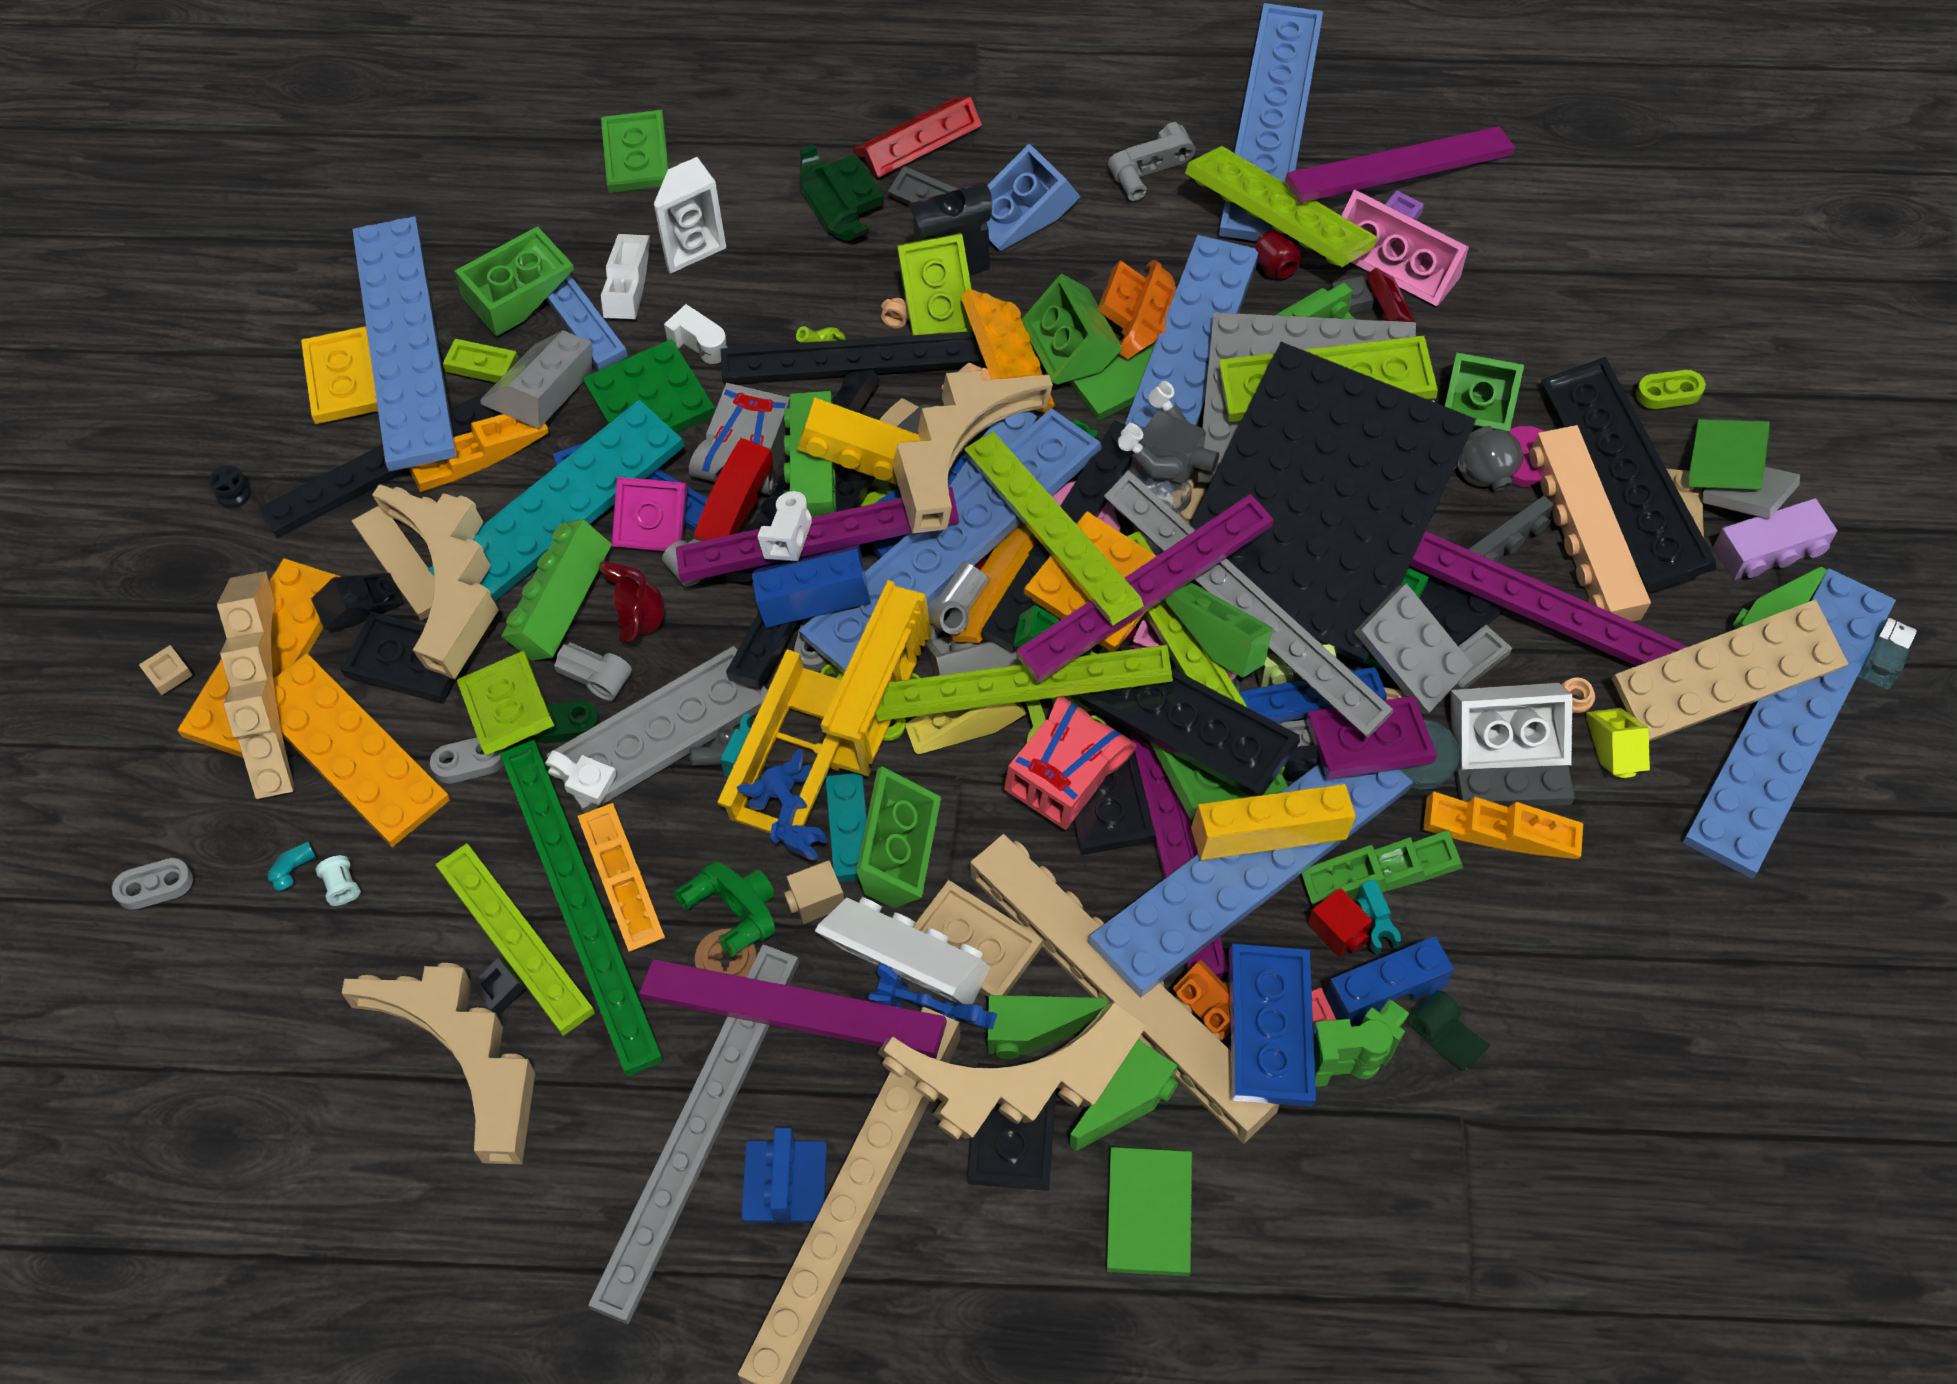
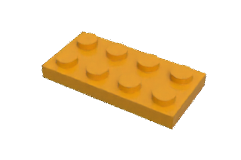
M968 289L961 296L991 380L1043 375L1040 361L1036 357L1030 342V335L1026 331L1020 317L1021 312L1019 308L1012 302H1005L987 293ZM1051 394L1047 408L1036 409L1037 411L1046 413L1055 406Z

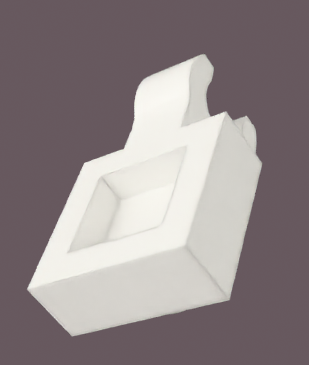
M552 751L545 762L547 766H550L548 770L550 775L566 780L564 785L566 792L597 805H600L617 775L615 768L584 755L580 757L576 764L567 756Z

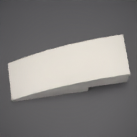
M618 234L606 265L607 280L601 293L603 318L636 319L645 283L650 235Z

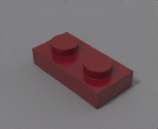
M1377 267L1366 275L1371 285L1369 291L1384 311L1381 313L1383 320L1416 322L1394 277Z

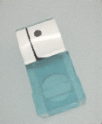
M1888 618L1876 638L1858 677L1889 690L1905 665L1909 647L1917 630ZM1874 664L1889 671L1890 674L1885 676L1879 675L1872 670L1871 666Z

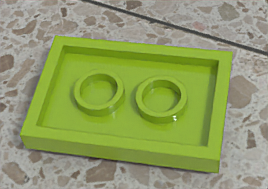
M959 233L896 245L912 335L973 331L961 296L968 289H971L963 235Z
M524 650L457 679L480 747L485 756L505 749L509 745L554 726Z

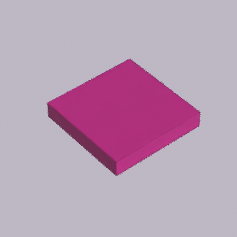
M617 477L612 546L665 551L673 543L683 540L688 483Z

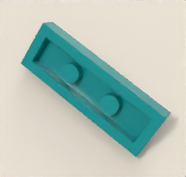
M853 773L826 776L833 870L838 882L859 880L856 868L867 821L863 775Z

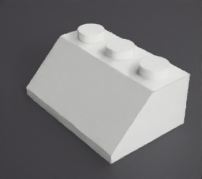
M698 157L668 169L654 202V208L667 270L671 274L725 249L726 242L716 183Z
M1560 683L1451 690V728L1459 768L1483 769L1571 765L1572 693Z

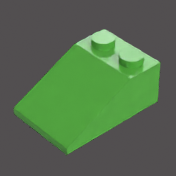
M537 226L455 270V275L463 300L495 336H498L525 321L574 270V265Z

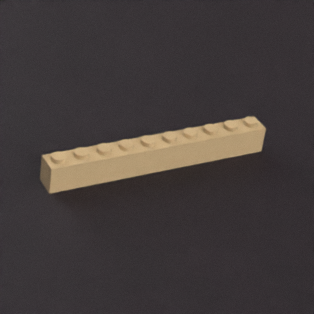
M1003 834L970 862L971 879L1016 923L1042 938V948L1093 998H1108V1004L1116 1002L1147 1025L1138 1040L1177 1064L1175 1078L1243 1144L1277 1113L1279 1104L1232 1101L1231 1051L1220 1041V1035L1218 1033L1214 1034L1204 1023L1202 1024L1192 1014L1189 1004L1186 1005L1177 995L1174 997L1164 988L1163 981L1140 998L1088 943L1089 936L1103 926L1104 923L1097 917L1091 918L1082 909L1083 906L1080 900L1072 892L1067 891L1065 893L1056 884L1053 874L1046 867H1038L1030 859L1028 851L1018 841L1012 842Z
M923 1007L921 1012L944 1016L926 1007ZM945 1016L947 1025L936 1059L949 1063L960 1041V1027L958 1021ZM892 1072L889 1073L738 1373L741 1384H791L930 1100L915 1090L917 1082L906 1074L900 1078Z

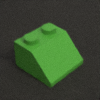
M1456 353L1445 407L1476 418L1474 426H1491L1494 430L1500 429L1510 432L1524 365Z

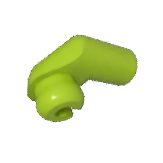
M802 326L797 330L796 339L801 343L845 340V335L838 328L828 327L813 331L806 326Z

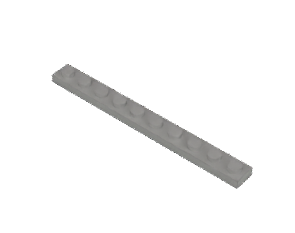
M1129 470L1104 495L1105 499L1163 552L1195 531ZM1223 559L1193 579L1204 590L1271 626L1273 632L1269 649L1367 739L1394 712L1385 701L1228 559Z
M763 944L747 978L789 986L799 965V959L794 955ZM727 1017L588 1304L591 1310L627 1325L629 1324L770 1025Z

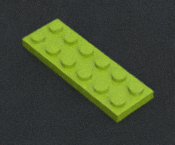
M1223 146L1190 161L1186 168L1185 174L1194 178L1195 182L1200 186L1209 187L1219 193L1225 201L1236 203L1246 209L1247 213L1252 217L1261 218L1271 224L1277 232L1288 234L1298 240L1299 244L1304 248L1314 250L1325 256L1326 260L1331 264L1344 267L1372 250L1378 239L1377 236L1315 200L1299 203L1285 182Z
M1425 336L1304 350L1425 399H1435L1437 397L1438 389ZM1275 353L1219 359V371L1229 422L1242 421Z

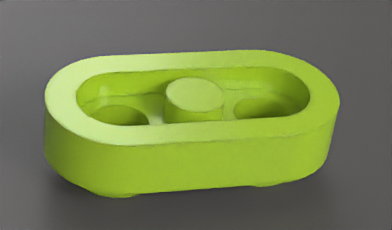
M1692 370L1650 374L1641 379L1636 390V398L1643 406L1650 409L1691 405L1701 399L1706 383L1699 373Z

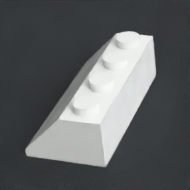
M861 897L859 903L849 898L844 899L818 924L815 930L816 933L836 947L876 966H879V963H883L898 976L958 1004L969 1005L974 1003L990 970V966L981 959L983 955L981 951L962 943L960 949L947 944L949 937L932 928H928L926 933H923L913 928L916 923L915 921L895 912L892 918L880 913L882 906L864 897Z

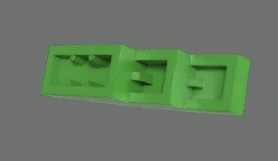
M1447 830L1412 842L1410 837L1374 850L1373 845L1313 865L1302 873V877L1312 905L1317 906L1340 887L1351 899H1355L1361 884L1376 879L1381 892H1386L1462 869L1463 865L1450 831Z

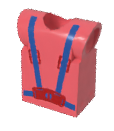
M1064 696L1058 697L1049 719L1042 724L1009 764L1004 790L1066 830L1102 784L1106 775L1117 770L1130 758L1136 749V743L1112 727L1094 720L1084 709Z

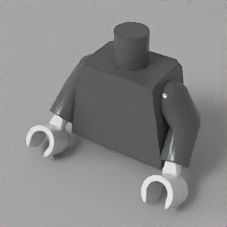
M1162 381L1149 394L1150 404L1156 408L1162 407L1164 412L1157 410L1143 431L1136 424L1129 423L1121 431L1118 444L1124 451L1132 450L1131 473L1149 476L1154 479H1165L1183 483L1187 482L1196 468L1214 472L1219 461V452L1204 448L1205 430L1189 423L1178 406L1171 404L1169 400L1174 395V388L1167 381Z

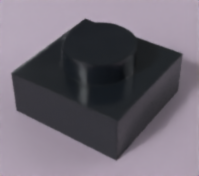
M1316 746L1296 747L1284 765L1283 778L1298 780L1307 772H1310L1316 766L1318 760Z
M499 957L471 984L489 1010L498 1015L526 988L507 961Z

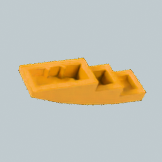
M505 414L471 423L472 432L454 437L457 457L408 467L419 491L423 492L473 474L522 450L548 434L546 424L544 423L538 429Z
M1023 522L995 547L980 570L990 580L969 611L967 627L962 632L951 635L954 642L980 643L982 641L981 630L1029 556V552L1038 541Z
M1434 791L1427 796L1423 829L1425 831L1438 834L1449 830L1453 839L1497 849L1570 859L1581 857L1583 823L1519 802L1506 807L1475 796L1468 802Z
M611 803L577 816L628 951L632 952L665 939L614 804Z

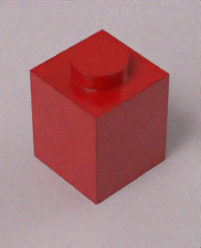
M1340 887L1312 909L1308 926L1340 958L1349 950L1353 953L1357 952L1368 942L1370 938L1368 932L1373 920Z

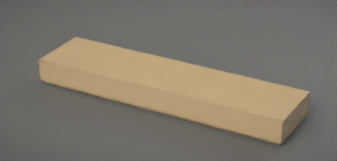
M377 506L353 519L352 523L386 573H391L396 587L420 621L429 617L435 587L434 576L428 571V567L393 518L385 515L380 506Z

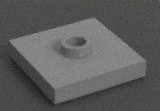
M1765 467L1762 489L1707 488L1703 492V503L1770 519L1800 485V474Z

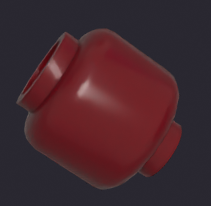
M1274 230L1264 232L1258 237L1254 247L1258 252L1257 264L1267 276L1284 279L1298 269L1301 250L1288 234Z

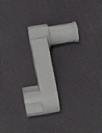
M1172 122L1159 132L1157 140L1133 146L1114 154L1108 161V167L1115 180L1122 184L1128 199L1137 201L1145 196L1147 190L1140 176L1183 164L1193 157L1196 149L1183 125Z

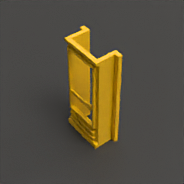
M887 580L821 722L822 732L842 738L831 763L832 769L839 771V768L869 776V764L873 763L891 720L878 721L876 710L889 682L909 680L917 664L916 655H921L920 646H925V640L929 641L932 634L926 594L895 586L894 581Z
M786 650L717 801L718 805L726 808L730 820L770 834L772 824L777 822L778 819L745 808L750 796L740 793L737 790V786L745 783L752 785L758 780L776 738L813 750L817 757L800 793V797L805 801L807 807L796 810L792 826H804L842 740L841 737L826 734L822 744H812L779 733L789 709L823 719L841 681L840 679L804 668L800 653Z

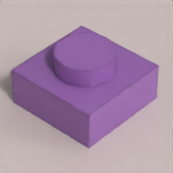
M1396 191L1385 204L1415 220L1422 214L1424 208L1423 203L1399 191Z

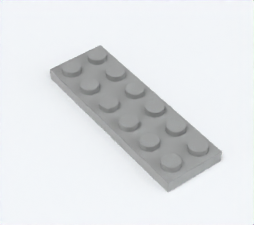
M735 646L553 750L567 756L576 764L580 757L584 755L616 770L617 775L600 805L571 794L583 813L600 807L690 753V748L701 747L718 736V731L721 728H733L740 724L744 714L748 713L753 716L758 713L768 692L763 685L760 689L729 680L726 674V670L737 652Z

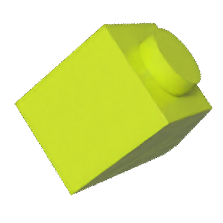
M1622 708L1586 712V720L1597 756L1604 768L1614 776L1621 778L1633 777L1636 775V772L1650 770L1649 727Z

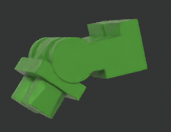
M1389 999L1380 1012L1372 1007L1365 1015L1361 1026L1351 1027L1350 1019L1316 1022L1313 1028L1315 1087L1327 1086L1333 1075L1351 1074L1358 1079H1369L1376 1075L1381 1064L1386 1066L1405 1033L1401 1026L1409 1013Z

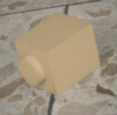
M829 860L786 876L789 891L784 892L786 903L791 914L798 912L803 924L829 915L844 900L843 891Z

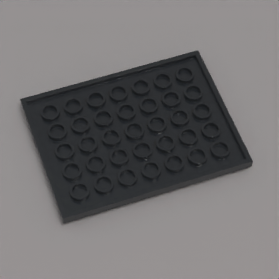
M1280 342L1190 526L1197 530L1251 494L1274 519L1273 525L1226 557V559L1320 644L1332 645L1335 652L1365 664L1370 651L1354 631L1402 584L1475 425L1476 418L1292 345ZM1194 580L1190 581L1191 583H1193V584L1199 586L1200 588H1202V587H1201L1198 583H1196Z

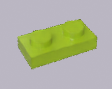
M454 339L443 362L445 372L497 383L519 361L516 351Z

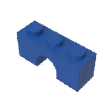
M1436 936L1330 979L1325 997L1336 1019H1350L1352 1027L1362 1023L1365 1015L1372 1007L1379 1012L1389 999L1393 1001L1401 996L1409 995L1411 1001H1415L1446 988L1454 968Z

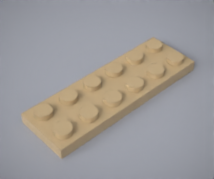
M1815 599L1617 673L1612 677V680L1627 712L1649 727L1650 742L1839 671L1849 664Z

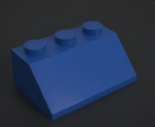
M860 545L799 558L798 561H787L757 568L752 573L756 603L766 628L871 603Z

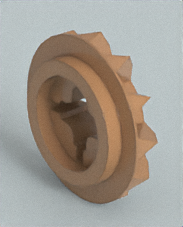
M732 929L714 931L708 934L696 949V968L747 977L757 957L754 944L749 945L733 957L736 961H730L727 971H724L721 962L716 961V959L723 958L725 952L718 938Z

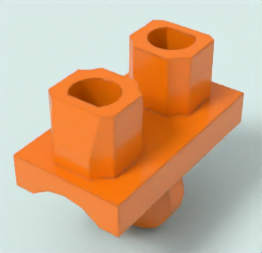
M1200 960L1172 989L1186 1005L1189 1004L1194 1012L1205 1022L1204 1024L1214 1034L1218 1033L1221 1040H1223L1231 1032L1230 984L1227 981L1223 983Z

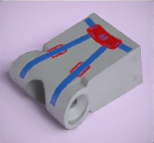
M726 383L706 433V440L697 447L690 460L689 475L694 478L716 482L729 455L741 437L771 449L773 467L757 491L758 493L771 496L774 485V471L776 472L785 450L784 435H790V429H786L784 420V408H790V397Z

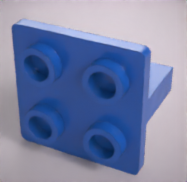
M775 1128L774 1141H748L746 1143L741 1216L743 1222L814 1223L825 1202L826 1142L795 1141L791 1128Z

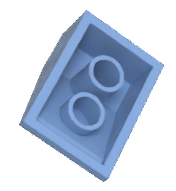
M1028 144L987 185L992 197V215L990 220L986 222L989 229V240L1002 251L1058 220L1081 197L1067 179L1031 144Z

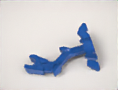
M798 749L792 755V761L785 762L783 766L778 765L769 768L763 773L761 779L756 780L752 785L747 783L739 785L737 790L744 795L753 797L748 803L752 810L765 809L770 797H778L782 803V808L778 821L772 824L770 838L775 844L781 840L790 851L807 859L814 860L817 859L818 854L810 846L811 843L815 841L826 843L828 839L822 830L817 827L792 826L796 810L806 808L807 804L800 796L791 795L790 790L794 782H806L812 768L811 765L801 767L804 753L801 749Z
M879 963L877 969L880 976L878 988L876 991L870 992L868 999L875 1000L876 1003L902 1008L903 1006L898 1002V999L921 1007L933 1009L956 1021L957 1019L965 1020L966 1023L993 1029L997 1013L984 1011L983 1007L979 1005H952L953 1003L948 1001L942 1003L932 999L933 996L928 994L909 992V986L900 977H897L898 975L891 968L883 963Z

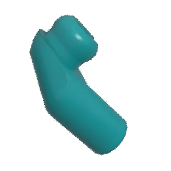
M309 841L278 856L267 873L268 881H272L275 890L281 891L292 886L293 878L289 872L316 858Z

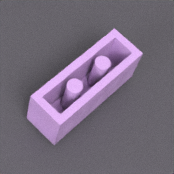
M1815 498L1777 510L1770 519L1755 517L1724 527L1713 548L1733 580L1746 576L1753 578L1759 576L1767 569L1777 566L1784 568L1793 564L1798 559L1807 556L1815 558L1824 554L1830 548V543L1837 533V529Z

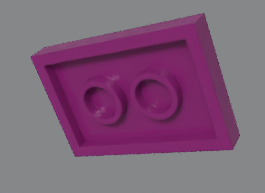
M1408 696L1383 700L1394 712L1368 739L1334 708L1308 711L1306 721L1327 780L1435 763L1437 752L1415 697Z

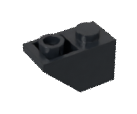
M391 573L333 577L311 598L324 630L353 627L365 622L371 611L384 614L403 604Z

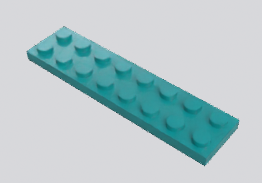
M640 400L635 402L480 527L473 541L483 547V553L491 564L480 585L486 587L491 592V598L495 602L538 567L537 562L539 558L548 550L553 541V532L560 524L584 519L588 524L592 523L615 504L617 477L646 479L685 447L683 439ZM431 566L428 571L434 576V568Z

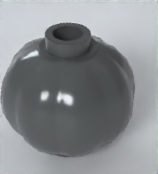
M1486 426L1470 433L1457 462L1458 469L1462 477L1476 487H1492L1494 492H1498L1513 484L1511 478L1522 465L1523 449L1519 440L1509 432L1500 429L1492 430L1491 426Z

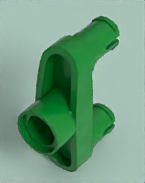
M713 861L699 870V874L692 880L673 890L675 900L680 906L682 905L685 911L713 894L718 895L743 921L718 938L722 949L725 952L728 951V956L731 958L756 941H764L776 931L771 914L764 904L774 898V889L768 878L758 869L742 878L722 863Z

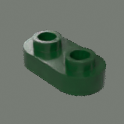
M581 700L548 704L547 708L554 726L530 737L535 742L542 744L570 741L600 724V717L596 707L588 701ZM578 714H585L581 719L574 718Z

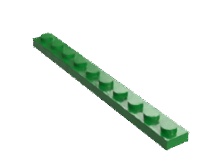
M535 740L501 752V759L626 1077L663 1062Z

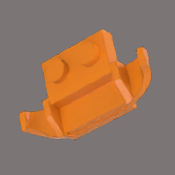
M1120 260L1112 269L1097 311L1123 328L1122 334L1125 336L1120 342L1122 349L1119 354L1127 360L1140 350L1152 345L1158 339L1159 334H1164L1166 315L1177 288L1175 287L1173 276L1157 260H1152L1147 264L1145 269L1149 273L1146 277Z

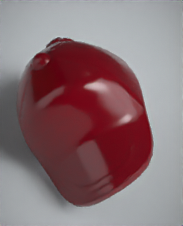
M600 562L599 568L604 577L616 583L613 600L619 617L617 625L621 627L618 635L619 640L630 642L635 639L637 634L654 632L661 625L665 615L664 600L660 591L646 580L640 571L633 567Z

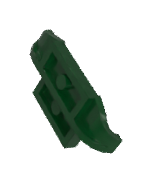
M814 144L800 149L801 165L799 178L801 194L828 235L833 234L842 240H853L868 235L869 227L867 224L862 225L860 223L858 214L883 205L884 195L858 156L854 154L827 165L825 161L821 162Z

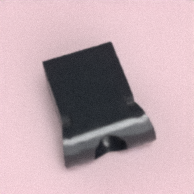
M980 182L908 204L914 216V242L961 233L963 235L969 276L990 270L989 229L986 222L990 220L992 215V197L986 183Z

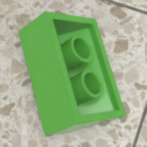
M1063 274L1058 276L1022 318L1024 327L1030 335V341L1051 381L1055 384L1102 372L1122 349L1105 316L1097 311L1098 304L1089 288Z
M883 766L877 769L856 872L865 895L895 909L922 898L941 796Z

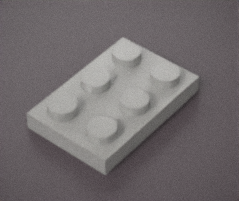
M1407 583L1399 585L1354 631L1407 697H1415L1421 714L1430 713L1473 666Z

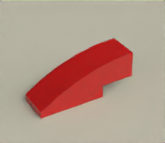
M740 437L711 490L694 532V539L705 541L733 535L738 532L758 500V489L773 467L771 449Z

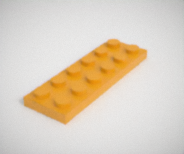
M283 558L269 581L275 601L271 625L273 678L306 653H309L323 630V625L311 598L333 577L341 576ZM221 659L177 731L183 738L243 758L238 738H233L223 704L230 686Z
M307 653L273 678L282 736L391 847H394L450 801L448 794Z

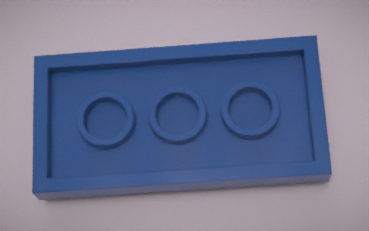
M1232 943L1229 949L1232 1101L1312 1107L1316 1102L1310 950Z

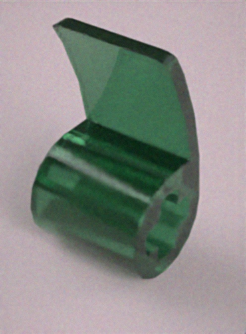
M1435 990L1408 1015L1409 1023L1416 1033L1442 1057L1461 1071H1465L1490 1047V1044L1458 1020L1462 1013L1453 998L1441 990Z

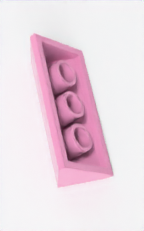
M1357 190L1353 191L1341 216L1377 236L1378 239L1372 250L1355 259L1352 263L1369 272L1377 267L1394 277L1398 287L1438 306L1460 279L1469 246Z

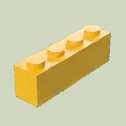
M814 397L797 450L898 485L893 468L897 444L910 441L920 442V438L916 433Z
M1346 784L1198 804L1191 829L1200 860H1208L1347 840L1356 819V814Z

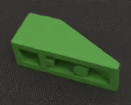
M1819 567L1758 598L1750 611L1745 608L1741 610L1732 627L1738 629L1809 602L1826 574L1827 569Z
M1191 582L1164 599L1212 660L1227 668L1229 672L1245 677L1265 664L1273 632L1271 626Z
M989 995V1012L997 1013V1018L993 1029H988V1054H996L1001 1059H1015L1019 1055L1031 1054L1084 1030L1095 1019L1102 1008L1108 1004V998Z
M1137 1040L1096 1103L1089 1107L1072 1131L1070 1147L1078 1151L1153 1111L1161 1099L1167 1102L1179 1084L1175 1080L1178 1065L1140 1040Z

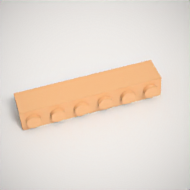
M1578 425L1538 433L1529 451L1530 462L1539 471L1541 489L1544 496L1549 497L1550 501L1554 504L1552 510L1554 522L1562 529L1565 537L1564 545L1566 552L1574 559L1577 567V579L1581 586H1585L1589 596L1588 603L1631 622L1641 620L1651 601Z

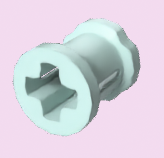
M338 855L321 861L315 869L317 876L323 879L325 883L327 902L333 906L353 901L361 893L359 886L351 878L349 872L351 865L346 856Z

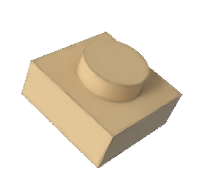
M171 645L139 664L161 696L193 676Z

